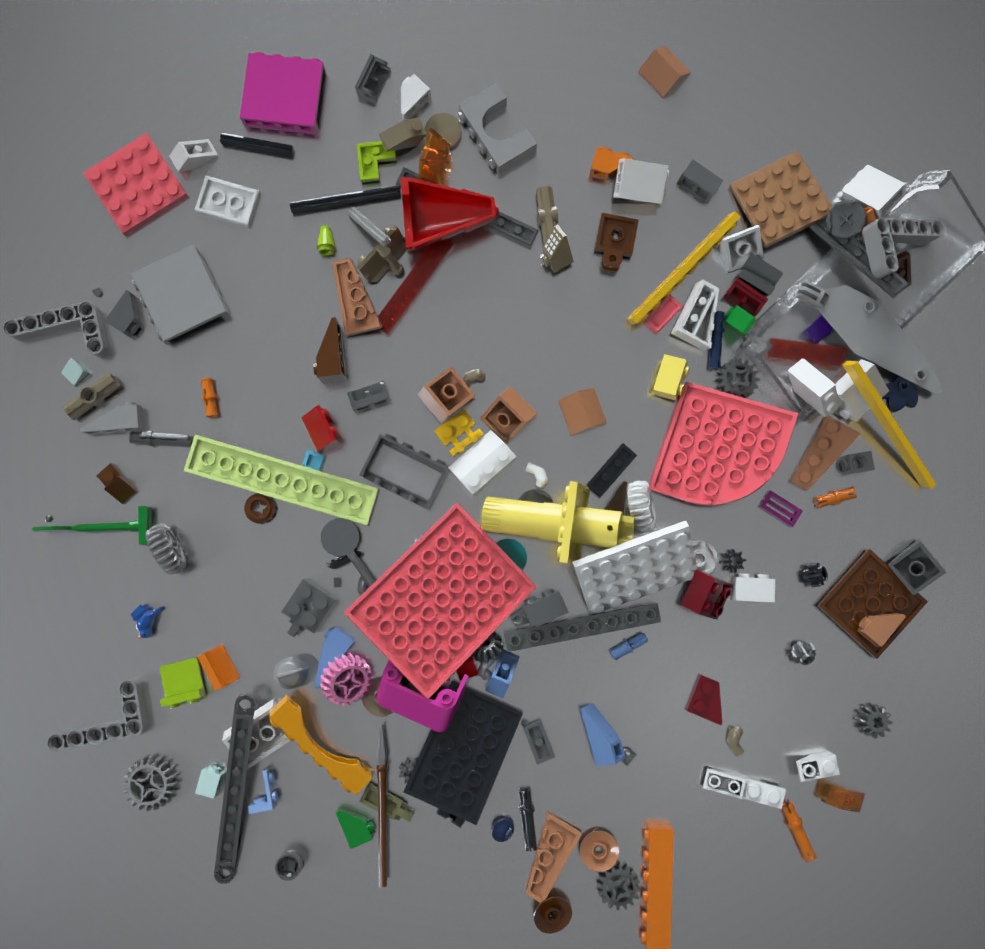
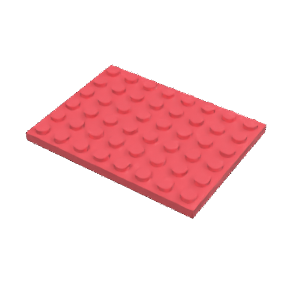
M456 503L343 613L425 698L429 699L537 586L469 514Z

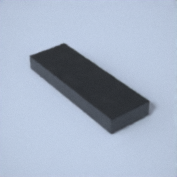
M622 443L585 487L600 499L635 459L637 454Z

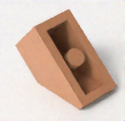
M898 613L868 616L861 620L857 631L873 645L882 647L906 616Z

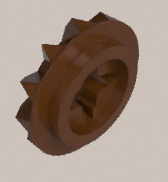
M259 493L253 494L245 502V515L254 523H266L272 519L275 513V503L270 496ZM258 501L262 506H268L263 509L262 514L259 511H253L258 507Z

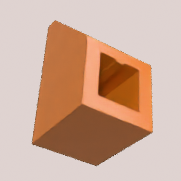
M597 147L589 175L608 180L617 175L619 159L633 160V157L625 152L617 153L607 147Z

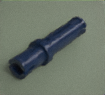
M716 311L714 314L709 369H721L722 338L725 333L723 328L724 312Z

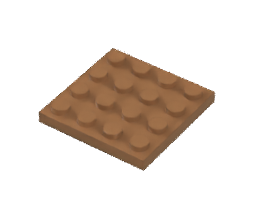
M798 151L730 184L731 191L752 226H760L761 241L765 248L827 218L829 210L833 207Z

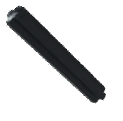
M221 133L220 142L223 145L285 156L293 155L292 145Z

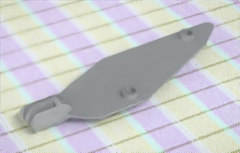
M806 280L802 281V286L798 289L799 293L795 297L816 307L854 354L936 395L942 393V386L932 365L879 301L847 285L824 290Z

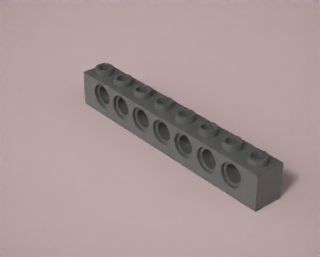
M652 602L549 622L538 627L529 626L504 631L507 652L660 623L661 617L658 603Z

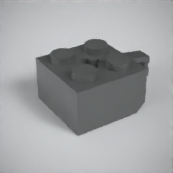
M303 579L281 611L291 618L289 622L292 625L287 633L292 637H295L300 629L302 631L308 629L312 633H317L338 602V599L308 579ZM309 602H313L312 606L314 607V609L308 610V606L306 604Z
M551 588L542 593L543 597L536 599L534 596L525 600L523 608L511 615L515 627L528 623L538 627L569 613L558 590L554 591Z

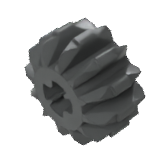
M493 632L472 653L473 657L477 658L480 663L485 660L488 664L491 659L496 662L495 656H501V650L504 648L501 637L496 635V632Z
M873 704L872 707L865 706L866 712L859 711L860 715H862V718L857 719L858 722L862 723L859 729L865 730L864 735H871L875 739L878 735L885 737L884 730L890 732L891 730L887 726L893 724L891 720H887L891 714L885 712L886 709L884 707H878L876 704Z

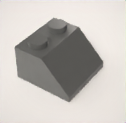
M920 539L904 549L888 564L913 596L946 573L944 567Z

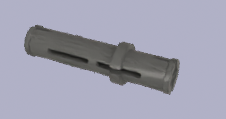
M131 431L129 441L130 443L147 444L148 446H153V444L189 446L190 435ZM143 437L157 438V439H143ZM163 438H170V439H177V440H163Z

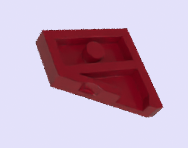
M700 674L686 711L722 726L719 682Z

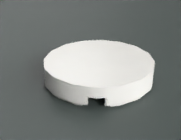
M692 541L698 570L712 574L718 562L716 550L705 541Z

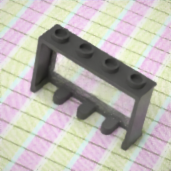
M387 433L385 436L380 434L359 475L430 510L449 471V468L446 467L447 463L440 459L436 461L430 459V455L420 450L418 453L412 450L413 446L403 442L400 444L395 442L396 438Z

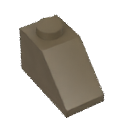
M414 118L397 123L381 132L379 136L386 152L418 146L426 136V132L420 118Z

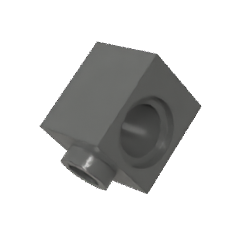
M871 451L842 456V469L846 472V475L875 470ZM854 459L859 460V468L854 466Z

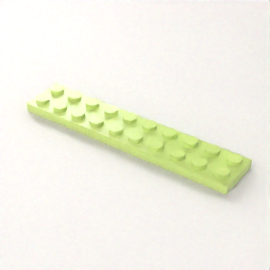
M199 435L194 436L183 470L364 525L369 524L379 491L378 488Z

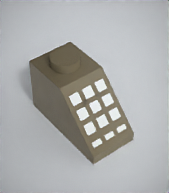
M559 225L554 226L542 247L544 254L542 260L546 267L550 266L553 272H556L574 261L567 235Z

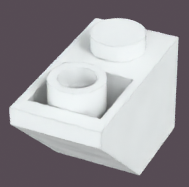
M829 751L811 754L796 761L800 782L840 775L836 755Z

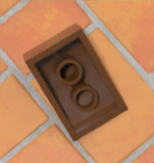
M336 317L331 318L316 356V364H313L314 375H317V378L322 383L346 381L341 325Z

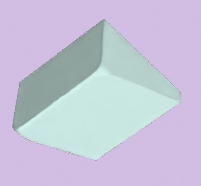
M73 358L68 360L61 372L74 386L88 374Z

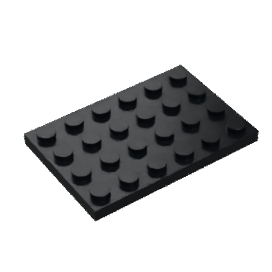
M452 681L449 689L457 692L460 684ZM466 688L449 728L442 733L430 730L403 793L477 825L523 712Z

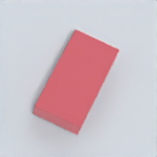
M670 294L643 322L653 332L658 334L682 309L683 305Z

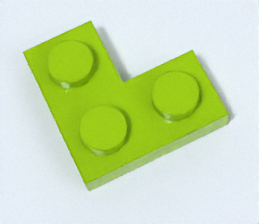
M382 141L356 144L360 181H380L378 162L396 161L395 150L386 152Z

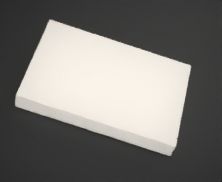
M206 175L195 212L250 228L260 191Z

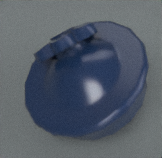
M498 819L494 822L491 829L494 840L504 842L511 838L514 833V824L511 820Z

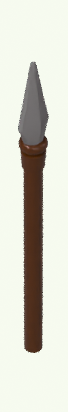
M383 725L380 726L376 753L378 764L376 769L378 779L379 887L387 886L386 769H388V765L386 762L388 754Z

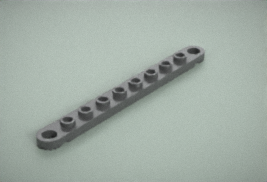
M248 693L240 694L236 698L214 870V878L221 884H227L233 880L256 704L255 698ZM246 699L250 701L251 706L249 708H242L239 705L240 701ZM227 869L230 874L223 877L219 874V871Z

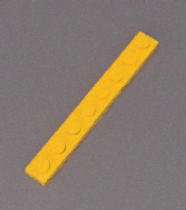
M737 212L728 214L626 320L631 325L641 324L647 318L646 314L650 310H655L660 305L659 301L672 293V287L676 283L680 284L686 278L685 274L689 270H694L699 265L698 261L711 253L712 250L710 248L714 244H719L725 238L724 234L737 226V220L740 218V215Z

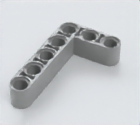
M879 218L863 228V237L871 272L874 277L881 279L898 270L899 265L894 243H930L944 235L945 228L943 224L937 220Z
M89 301L10 319L3 325V332L16 340L28 339L81 325L87 351L98 358L106 357L109 353V344L101 311ZM92 308V313L87 315V310ZM74 313L73 318L68 320L69 314ZM55 317L54 323L50 325V320ZM36 322V327L31 329L32 324ZM96 326V331L91 334V328ZM18 327L17 332L13 334V329ZM100 344V350L95 352L96 345Z
M132 678L123 681L119 686L123 720L53 734L47 740L49 750L59 752L133 738L145 733L148 729V718L141 681ZM129 683L134 686L133 693L127 689ZM131 703H135V704H136V706H137V711H136V712H133V711L131 710V708H130ZM135 722L140 725L139 732L133 727ZM115 726H118L120 728V735H117L115 733ZM96 729L101 732L100 739L95 735ZM77 733L82 737L81 743L76 740ZM57 737L62 740L61 746L57 744Z

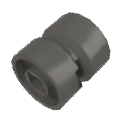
M291 847L281 854L275 864V871L280 879L291 881L300 874L305 865L304 853L296 847Z

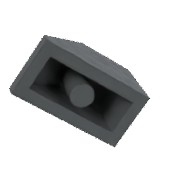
M126 290L105 319V322L128 337L138 330L140 318L136 297Z

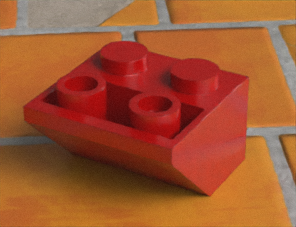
M317 405L301 417L318 453L321 454L341 444L339 439L342 437L338 429L334 425L332 426L331 422L334 420L326 408L323 409L320 405Z

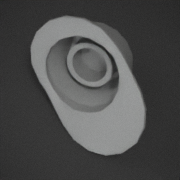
M298 654L285 658L275 666L274 679L280 687L285 689L307 685L316 679L319 663L315 657L309 654Z

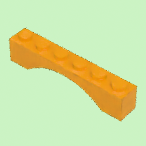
M288 695L270 711L269 718L271 724L277 729L280 727L285 731L284 734L290 741L293 742L295 740L299 744L300 750L306 755L309 753L319 767H325L328 770V775L334 780L338 779L342 783L341 786L348 793L352 792L357 795L373 779L371 771L358 759L336 756L319 746L305 727L301 707Z

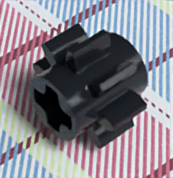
M731 549L730 554L723 553L725 560L721 561V563L727 566L725 571L732 568V572L737 573V568L744 569L742 564L747 560L742 559V551L735 554V550ZM730 558H736L735 562L737 564L731 565L732 560Z
M819 563L807 565V569L803 571L804 581L807 584L811 583L813 588L824 585L823 581H827L828 573L824 566L820 567Z

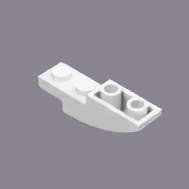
M707 768L703 784L704 789L739 799H747L778 809H782L786 792L785 788L767 784L760 780Z

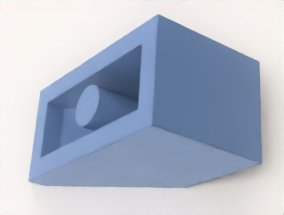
M501 650L502 654L498 657L485 689L486 692L500 698L504 697L520 658L506 650Z

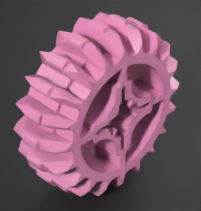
M349 653L347 657L342 654L341 659L335 657V662H328L329 668H323L325 674L320 675L322 680L320 686L324 696L333 704H340L343 707L346 703L351 706L352 701L358 702L360 696L364 697L363 693L369 691L367 686L372 685L371 678L373 677L371 667L360 656H353V654ZM354 669L359 670V675H355ZM334 684L338 685L339 691L334 690Z

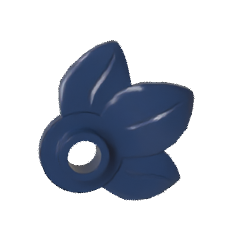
M898 376L894 382L886 384L889 392L883 398H889V405L893 412L900 411L906 404L913 408L917 405L918 392L913 388L912 382ZM905 381L906 387L902 388L901 383Z

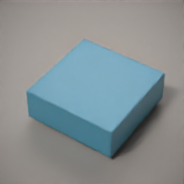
M307 450L302 466L321 471L326 455Z

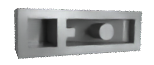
M126 402L124 406H117L81 427L80 432L84 434L144 430L143 407L136 405L135 402Z

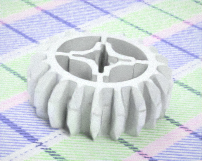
M646 481L629 483L627 488L628 505L631 517L635 519V530L638 533L655 530L656 513L650 486Z

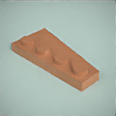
M346 258L332 262L345 335L352 336L383 328L353 260Z
M830 416L824 417L789 482L806 491L809 490L861 433Z
M550 812L547 814L526 894L539 903L547 898L582 835V832Z

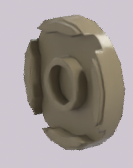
M437 113L431 116L425 125L426 140L436 150L445 151L455 147L460 141L462 134L461 125L457 118L451 114Z

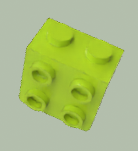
M197 658L160 667L165 697L160 699L161 707L168 706V709L179 707L180 703L185 701L188 704L200 702L199 698L206 695Z

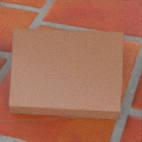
M666 46L655 49L638 71L663 98L691 73Z
M594 388L576 391L558 400L571 436L607 424Z

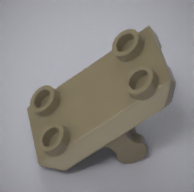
M395 225L391 228L387 227L383 231L391 239V243L383 247L378 242L366 256L363 255L358 259L357 269L369 282H377L388 269H392L395 275H400L404 271L402 264L396 260L405 251L406 241Z

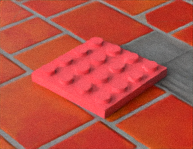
M147 133L83 172L124 236L188 196Z

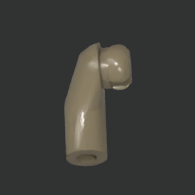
M474 369L467 372L462 380L469 387L472 381H483L485 373L481 369Z
M739 726L731 728L727 737V743L736 757L744 753L739 744L741 735H743V729Z

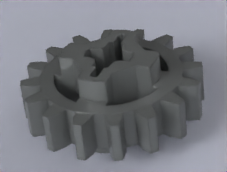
M738 358L735 363L734 359H731L729 364L725 363L723 365L724 369L719 370L722 376H718L717 380L722 383L718 387L724 388L722 392L747 398V393L752 395L754 393L752 389L758 388L755 382L760 381V378L755 377L759 371H753L755 365L749 366V360L742 363L741 358ZM743 374L740 381L733 384L736 381L735 379ZM726 376L729 377V383H727ZM733 388H739L743 391H735Z
M621 864L618 865V869H615L613 866L611 871H604L606 875L599 876L602 882L597 883L598 888L601 889L598 891V894L603 896L602 902H608L609 908L615 905L618 911L620 906H623L626 910L628 903L633 906V898L639 899L636 892L641 891L640 886H637L640 881L638 878H635L636 873L634 871L629 873L630 868L628 866L622 869ZM628 878L632 883V889L627 886ZM620 884H622L623 888H618L616 890L615 886H620ZM606 886L611 889L610 896L606 892Z

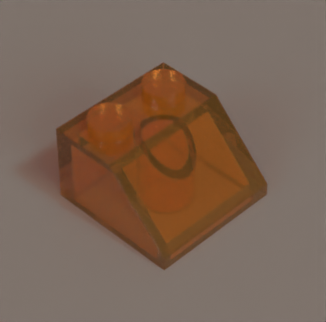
M432 128L428 130L419 160L418 180L441 184L442 179H446L448 169L445 167L447 163L450 164L452 152H450V144Z

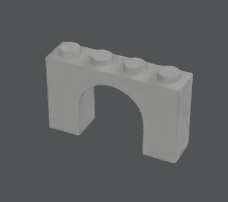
M496 82L460 104L458 116L463 124L466 123L469 127L468 132L473 139L476 138L479 142L478 147L482 154L486 153L488 156V163L491 168L501 173L535 152L537 143L527 128L512 138L503 141L492 139L485 133L483 124L487 117L507 105V97Z

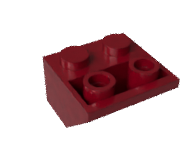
M696 569L681 605L699 615L718 620L719 616L723 613L726 600L731 595L733 585Z

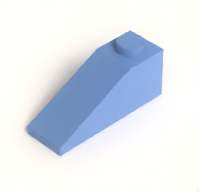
M338 626L334 629L330 628L324 636L326 640L323 642L314 685L317 689L321 687L320 682L322 680L320 675L325 674L323 668H329L328 662H335V657L341 659V655H345L356 641Z

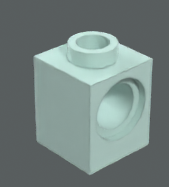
M213 765L202 769L195 794L213 799L217 797L225 772L220 771L219 767Z

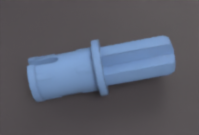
M641 633L628 641L625 639V642L610 649L615 660H618L630 652L634 653L632 650L647 643L648 639L644 633Z

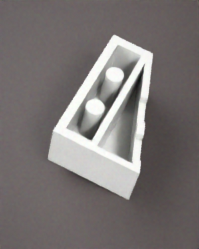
M705 280L695 283L671 334L703 351L710 349L719 288Z

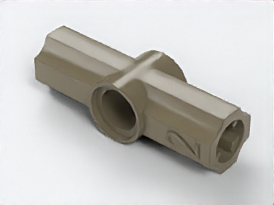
M541 186L536 189L538 222L542 230L543 244H545L554 226L558 223V211L554 204L553 190L549 186Z
M108 373L90 387L83 388L78 396L63 406V409L72 420H75L93 406L100 405L105 397L120 387V384L111 373ZM94 392V398L90 401L89 395Z

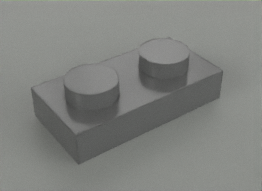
M541 719L523 726L536 763L540 764L555 758Z

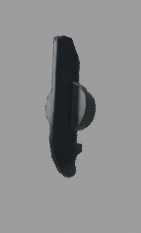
M355 551L358 557L363 555L361 551ZM347 555L338 556L337 560L332 559L331 563H326V566L331 569H337L351 562Z

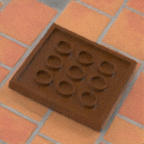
M867 549L817 606L872 657L878 659L928 601L919 593L913 596L893 570L871 549ZM894 613L906 616L882 647L873 645L857 631L861 620L868 616Z

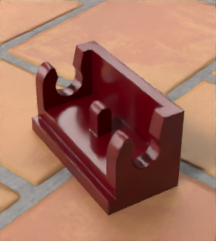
M736 278L722 297V300L734 308L736 305L755 317L768 301V298L739 278Z

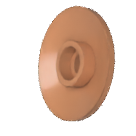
M593 831L582 840L580 857L589 869L596 872L607 871L618 860L619 846L611 834L605 831ZM598 846L602 847V852L600 853L595 851Z

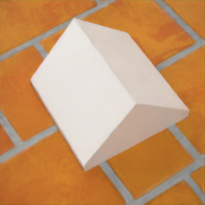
M759 225L726 237L717 246L729 272L743 267L750 254H754L761 259L764 258Z

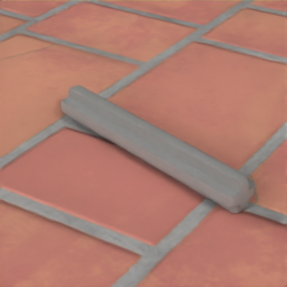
M351 207V210H348V215L383 247L391 243L388 235L358 209Z

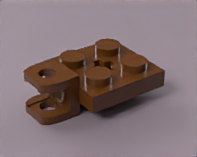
M607 213L601 214L595 251L604 252L601 262L603 271L616 273L619 270L623 256L632 257L639 219ZM618 231L622 237L615 239L612 234Z

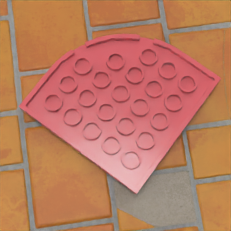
M685 382L683 393L680 396L650 484L651 491L699 505L728 504L753 494L772 478L781 465L798 418V413Z

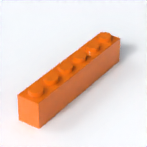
M647 824V830H644V842L647 843V850L643 851V862L646 863V870H643L642 877L643 883H646L645 891H642V903H645V911L641 913V921L644 924V931H641V944H644L645 949H671L674 829L671 825Z

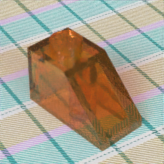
M826 782L821 791V801L841 810L860 813L865 793Z

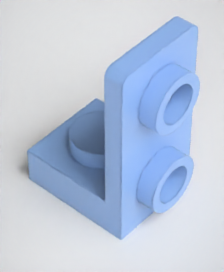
M266 767L263 770L267 799L265 797L253 799L254 802L248 806L249 814L273 810L277 806L278 793L274 791L273 787L275 775L273 771L271 772L270 767Z

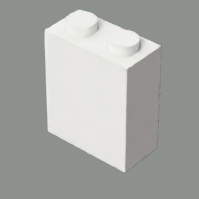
M626 158L619 159L613 197L662 204L666 196L665 183L669 178L668 165Z
M869 165L859 171L856 177L846 184L842 190L843 200H853L859 203L863 209L872 207L876 220L884 218L906 196L905 183Z
M802 358L788 370L793 391L821 415L826 417L838 409L840 403L836 385Z
M861 359L859 361L860 366L880 397H884L889 390L875 364ZM846 373L835 384L840 406H838L840 409L839 413L843 418H849L857 422L870 410V407Z

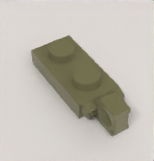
M369 782L360 802L378 811V787ZM386 791V816L392 820L396 819L399 821L400 818H403L410 822L414 812L406 808L407 803Z

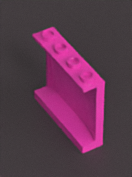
M261 52L248 53L240 119L243 125L317 133L318 125L316 120L322 74L325 72L323 61L316 58H311L310 60L302 59L298 56L290 58L280 54L272 56Z

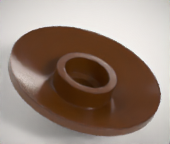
M562 897L547 898L535 909L534 923L543 933L552 934L559 932L569 924L572 917V908L569 902Z

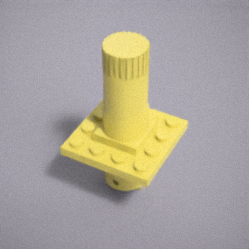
M570 481L569 486H566L565 498H568L567 503L563 502V504L486 497L481 515L482 529L488 532L558 541L562 543L557 550V558H560L559 562L573 565V561L581 559L583 545L612 548L633 540L635 519L631 516H623L621 511L588 508L590 490L579 482Z

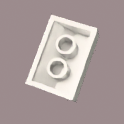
M490 430L448 468L474 496L516 459V455Z
M274 699L254 712L247 770L290 742L284 734L285 731L280 727L277 729L270 722V711L277 705ZM232 727L224 731L222 739L228 749L230 747Z

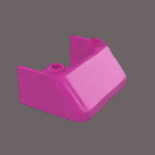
M388 660L376 696L378 704L435 732H445L449 728L470 682L469 676L464 675L457 692L444 689L438 693L436 700L427 699L422 694L400 685L403 674Z

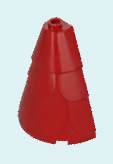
M410 177L400 178L406 251L418 250L438 241H444L462 232H470L495 221L496 216H499V205H495L494 197Z

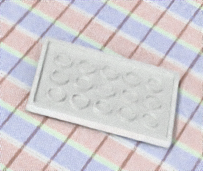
M687 521L573 561L590 615L601 613L685 581H690L696 569L698 570Z

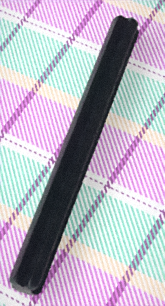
M395 185L291 202L290 210L295 214L399 197L401 192L400 187Z

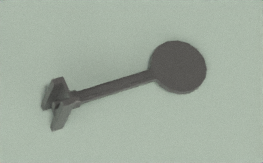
M335 518L329 521L321 532L323 548L329 554L336 557L347 555L368 587H370L375 581L354 551L359 542L357 527L351 521L344 518Z

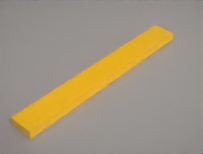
M846 361L842 366L919 485L929 489L936 486L935 480L859 362Z

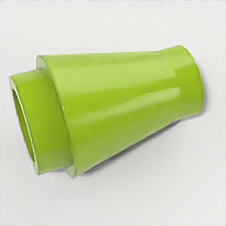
M330 226L320 227L316 247L318 253L325 256L332 255L335 250Z

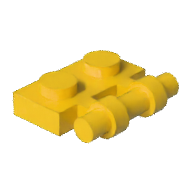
M465 408L434 430L445 447L452 442L454 447L449 450L452 456H455L457 453L461 454L465 451L464 448L472 442L476 443L478 438L483 435L480 428L472 432L470 428L476 423ZM466 433L468 437L459 443L456 438Z

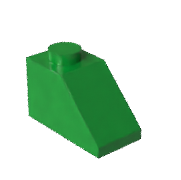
M737 305L735 308L731 306L725 314L727 317L725 321L744 335L747 334L757 320Z
M342 806L336 810L335 813L350 849L373 840L374 833L376 832L375 826L372 821L369 822L366 816Z

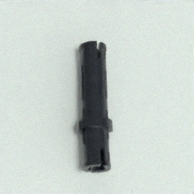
M521 789L519 790L521 804L519 813L522 814L525 851H532L531 848L535 851L537 850L533 817L535 808L532 806L531 789H524L525 791Z

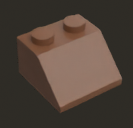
M452 366L426 384L417 394L441 424L476 396Z
M510 386L496 398L480 418L508 444L537 415V412Z

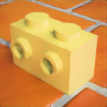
M664 354L653 388L656 396L677 401L678 395H682L684 390L682 382L684 378L688 377L690 370L686 359Z

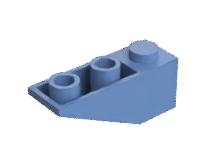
M591 703L581 708L582 719L585 723L587 737L590 741L596 766L617 764L625 759L626 756L620 737L596 706Z

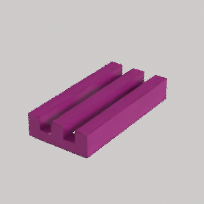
M771 490L768 491L767 496L759 506L790 527L795 525L803 510ZM773 497L780 503L796 512V515L779 506L778 504L770 500V498ZM767 503L770 504L771 506H773V507L776 508L777 510H779V511H781L782 513H784L785 515L789 516L790 518H792V521H790V520L787 519L786 517L782 516L781 514H779V513L776 512L775 510L771 509V508L768 507L766 504H767Z

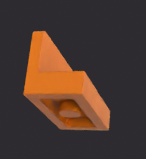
M219 645L197 656L215 691L240 678L223 645Z

